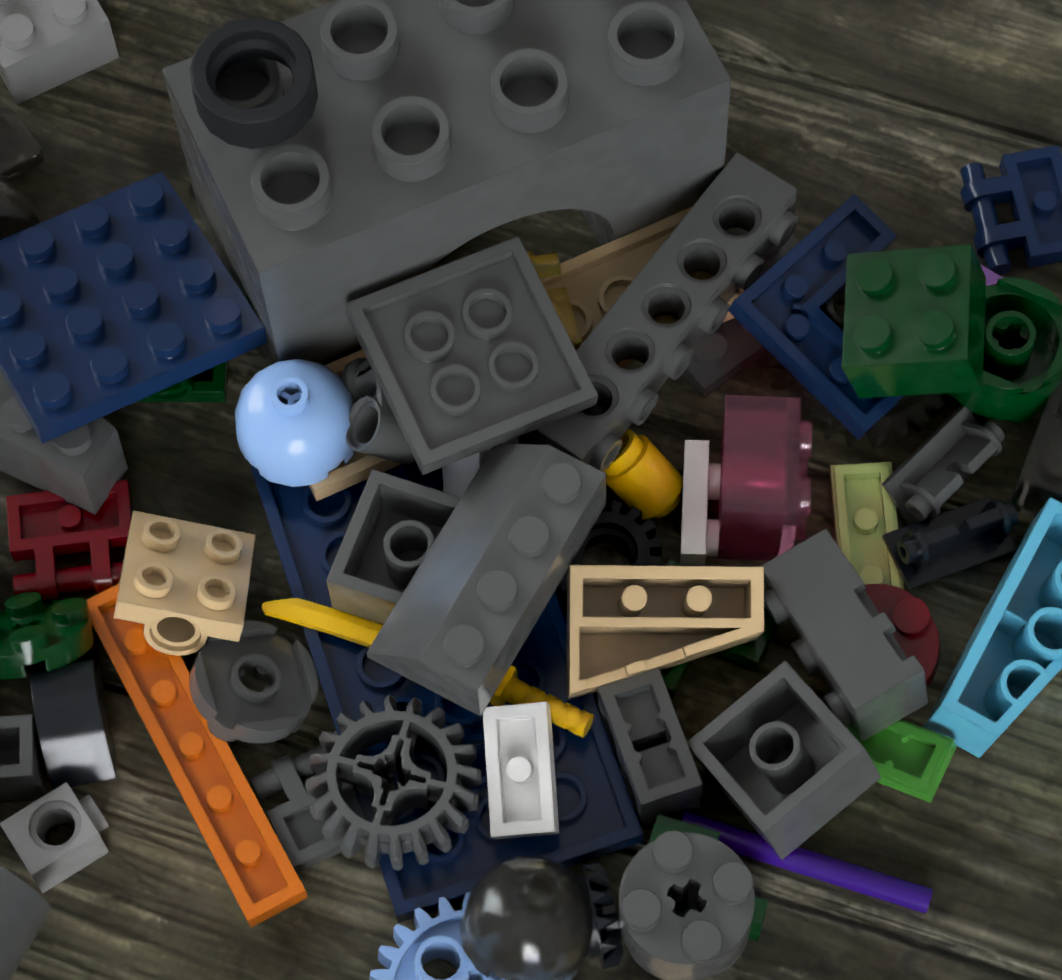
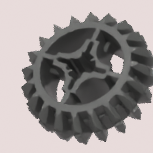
M389 694L384 700L385 711L373 713L372 705L368 701L363 700L359 704L361 719L355 722L349 715L340 712L337 717V724L342 733L341 735L322 731L319 741L327 753H314L310 755L308 760L310 769L318 775L307 779L305 787L309 796L318 798L310 805V811L314 820H327L322 827V833L328 842L343 837L340 848L342 854L348 859L365 847L366 866L372 869L380 862L382 853H387L390 856L392 868L399 871L404 865L403 853L414 851L416 861L420 865L425 866L429 862L427 845L433 842L439 850L447 853L452 848L451 839L446 829L456 833L464 834L467 832L469 821L462 812L478 809L479 796L470 789L481 785L482 777L480 769L470 766L477 759L476 749L472 744H461L465 734L464 728L459 723L444 727L446 720L445 711L439 706L431 710L425 717H422V702L416 697L408 703L406 711H398L395 697ZM391 741L387 749L381 754L375 756L360 755L363 751L376 744ZM415 744L425 747L441 761L447 772L446 782L432 779L431 772L422 770L414 764ZM402 763L405 786L398 783L399 789L389 791L386 801L382 780L386 778L390 782L389 775L398 774ZM343 782L356 785L358 793L365 794L373 799L372 808L374 815L372 822L362 819L346 805L341 795ZM413 808L430 810L412 822L396 825L400 816L407 810Z

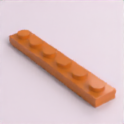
M119 584L86 600L93 623L92 626L250 928L305 900L308 898L307 892L227 742L216 738L210 732L207 720L197 710L190 692V672L182 657L162 653L150 646L144 637V624L113 618Z

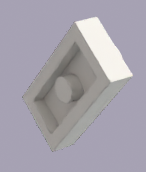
M685 440L680 547V564L683 566H705L706 556L718 557L719 520L707 519L708 500H719L721 463H709V440Z
M547 702L486 707L483 712L491 837L494 839L559 834L551 705Z

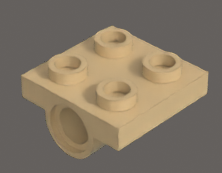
M133 510L113 618L144 624L143 632L148 644L154 649L169 655L182 656L195 653L205 645L208 636L239 642L244 626L256 535Z

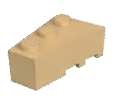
M570 565L567 573L566 701L597 692L598 687L657 668L661 671L756 640L764 632V567Z

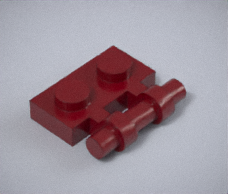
M128 480L116 481L109 492L108 498L96 515L65 501L66 499L50 491L6 496L10 554L14 562L35 559L36 572L13 575L15 595L25 592H38L41 594L42 601L61 600L62 593L95 589L96 594H99L120 583L123 560L113 562L112 548L126 547L133 514L132 493ZM91 552L92 565L58 569L57 556Z

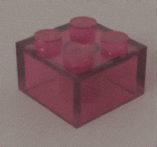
M725 395L720 450L721 477L717 558L770 561L793 548L794 540H805L807 516L810 514L811 478H807L808 459L811 457L812 421H800L801 398Z

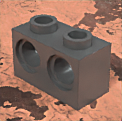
M659 668L598 687V711L640 826L644 827L655 823L658 814L672 818L684 814L685 811L690 812L699 809L703 784Z

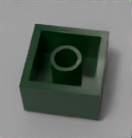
M971 244L847 254L842 369L859 398L983 391L986 276Z

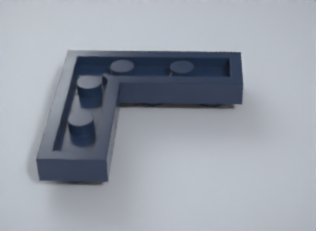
M853 194L737 297L728 311L821 404L860 440L904 396L858 397L842 369L843 331L821 310L828 301L846 286L847 254L885 251L897 237L859 197Z

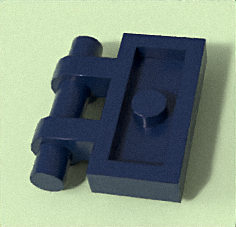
M1059 145L1002 155L999 165L1002 176L986 179L981 163H970L961 168L960 173L964 187L961 189L960 195L964 209L972 213L977 232L973 236L977 255L985 258L989 270L998 275L1009 272L1012 266L1007 251L1023 247L1028 268L1062 262V153ZM1009 202L1015 222L999 224L994 206L999 203Z

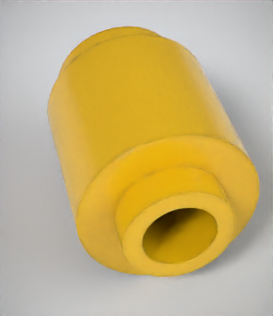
M628 429L620 438L622 446L612 464L603 471L606 473V484L630 510L634 506L642 511V519L664 517L673 511L681 500L683 476L645 435H636L631 429Z

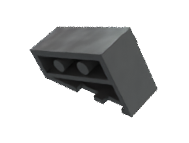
M827 529L822 530L760 566L764 567V583L766 586L764 588V606L776 624L784 620L788 621L798 638L790 646L800 665L809 677L817 672L820 673L831 691L822 697L826 706L846 728L852 725L861 742L928 704L923 667L914 655L907 658L892 634L896 632L894 625L885 612L879 614L865 591L866 586Z

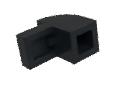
M98 649L87 651L77 660L47 672L45 660L36 663V671L30 672L31 695L37 731L52 790L66 782L70 787L116 778L115 743L104 704L103 669Z

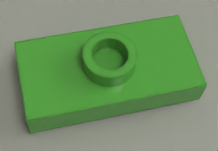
M903 719L862 742L852 725L847 727L866 749L881 776L877 781L878 783L931 803L957 748L954 739Z

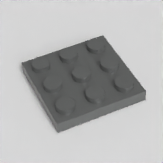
M519 236L346 303V315L422 475L595 406L597 403L598 394Z

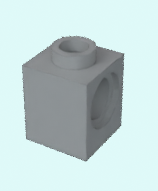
M67 782L0 823V826L42 893L109 852L99 834L109 827L104 816L90 794L78 800ZM65 823L75 825V831L67 842L56 846L46 844L47 835L55 826Z

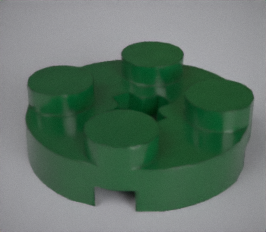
M25 592L14 595L4 602L6 610L0 612V679L27 677L24 665L35 664L44 660L47 672L61 668L83 656L93 646V623L88 603L84 598L42 601L40 593Z

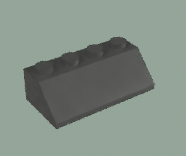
M499 444L492 447L368 649L367 657L481 717L605 507L606 473L550 445Z

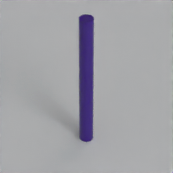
M687 811L683 815V822L720 832L719 841L727 845L738 855L921 913H927L933 893L932 888L801 847H797L781 860L760 834Z

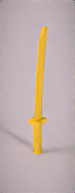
M301 598L273 600L262 604V610L267 616L324 632L369 648L383 627L382 624ZM512 665L490 700L494 706H504L506 702L513 705L547 702L551 705L552 723L563 729L567 728L568 731L582 738L587 735L594 719L593 714L585 710L581 711L576 706L568 702L564 703L559 698L551 694L547 695L544 691L534 686L530 687L529 684L519 680L516 667Z

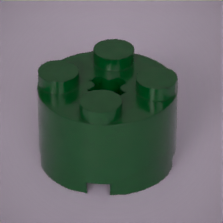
M1014 277L998 279L997 284L986 286L983 391L949 393V395L956 398L970 411L983 417L995 420H1008L1013 423L1026 422L1053 400L1062 384V304L1050 290L1035 282Z

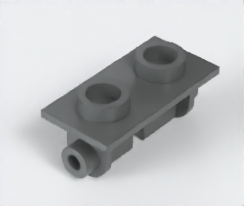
M961 405L882 483V486L907 525L923 521L927 516L936 517L941 512L940 506L964 483L963 480L969 474H973L990 456L995 457L1002 451L1000 443L1005 439V434L993 422L988 421L983 426L979 425L972 412Z

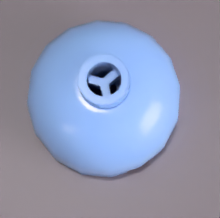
M293 359L279 361L257 372L242 389L235 409L236 435L240 451L246 461L248 460L251 465L258 469L259 474L270 482L290 487L319 483L329 477V471L337 468L343 460L346 464L354 455L355 450H352L346 442V435L350 426L349 413L353 407L351 393L339 375L320 363Z

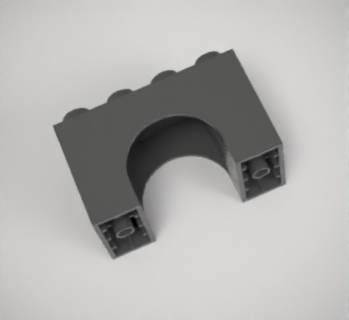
M334 0L281 21V23L299 33L311 51L318 99L312 118L297 135L276 146L257 149L229 145L209 132L198 115L192 91L190 66L193 57L162 69L200 218L221 262L265 327L268 343L262 345L261 348L269 365L293 359H302L327 365L361 350L362 347L346 315V303L427 272L446 255L493 228L541 212L578 209L584 214L599 245L602 246L693 207L725 167L731 78L687 0ZM263 58L244 60L228 68L217 80V95L230 106L246 109L264 107L281 99L292 87V72L278 61Z

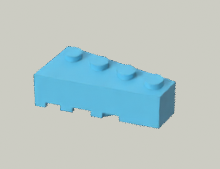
M1051 497L1030 523L923 726L926 729L954 739L956 746L978 758L987 751L1062 669V503Z

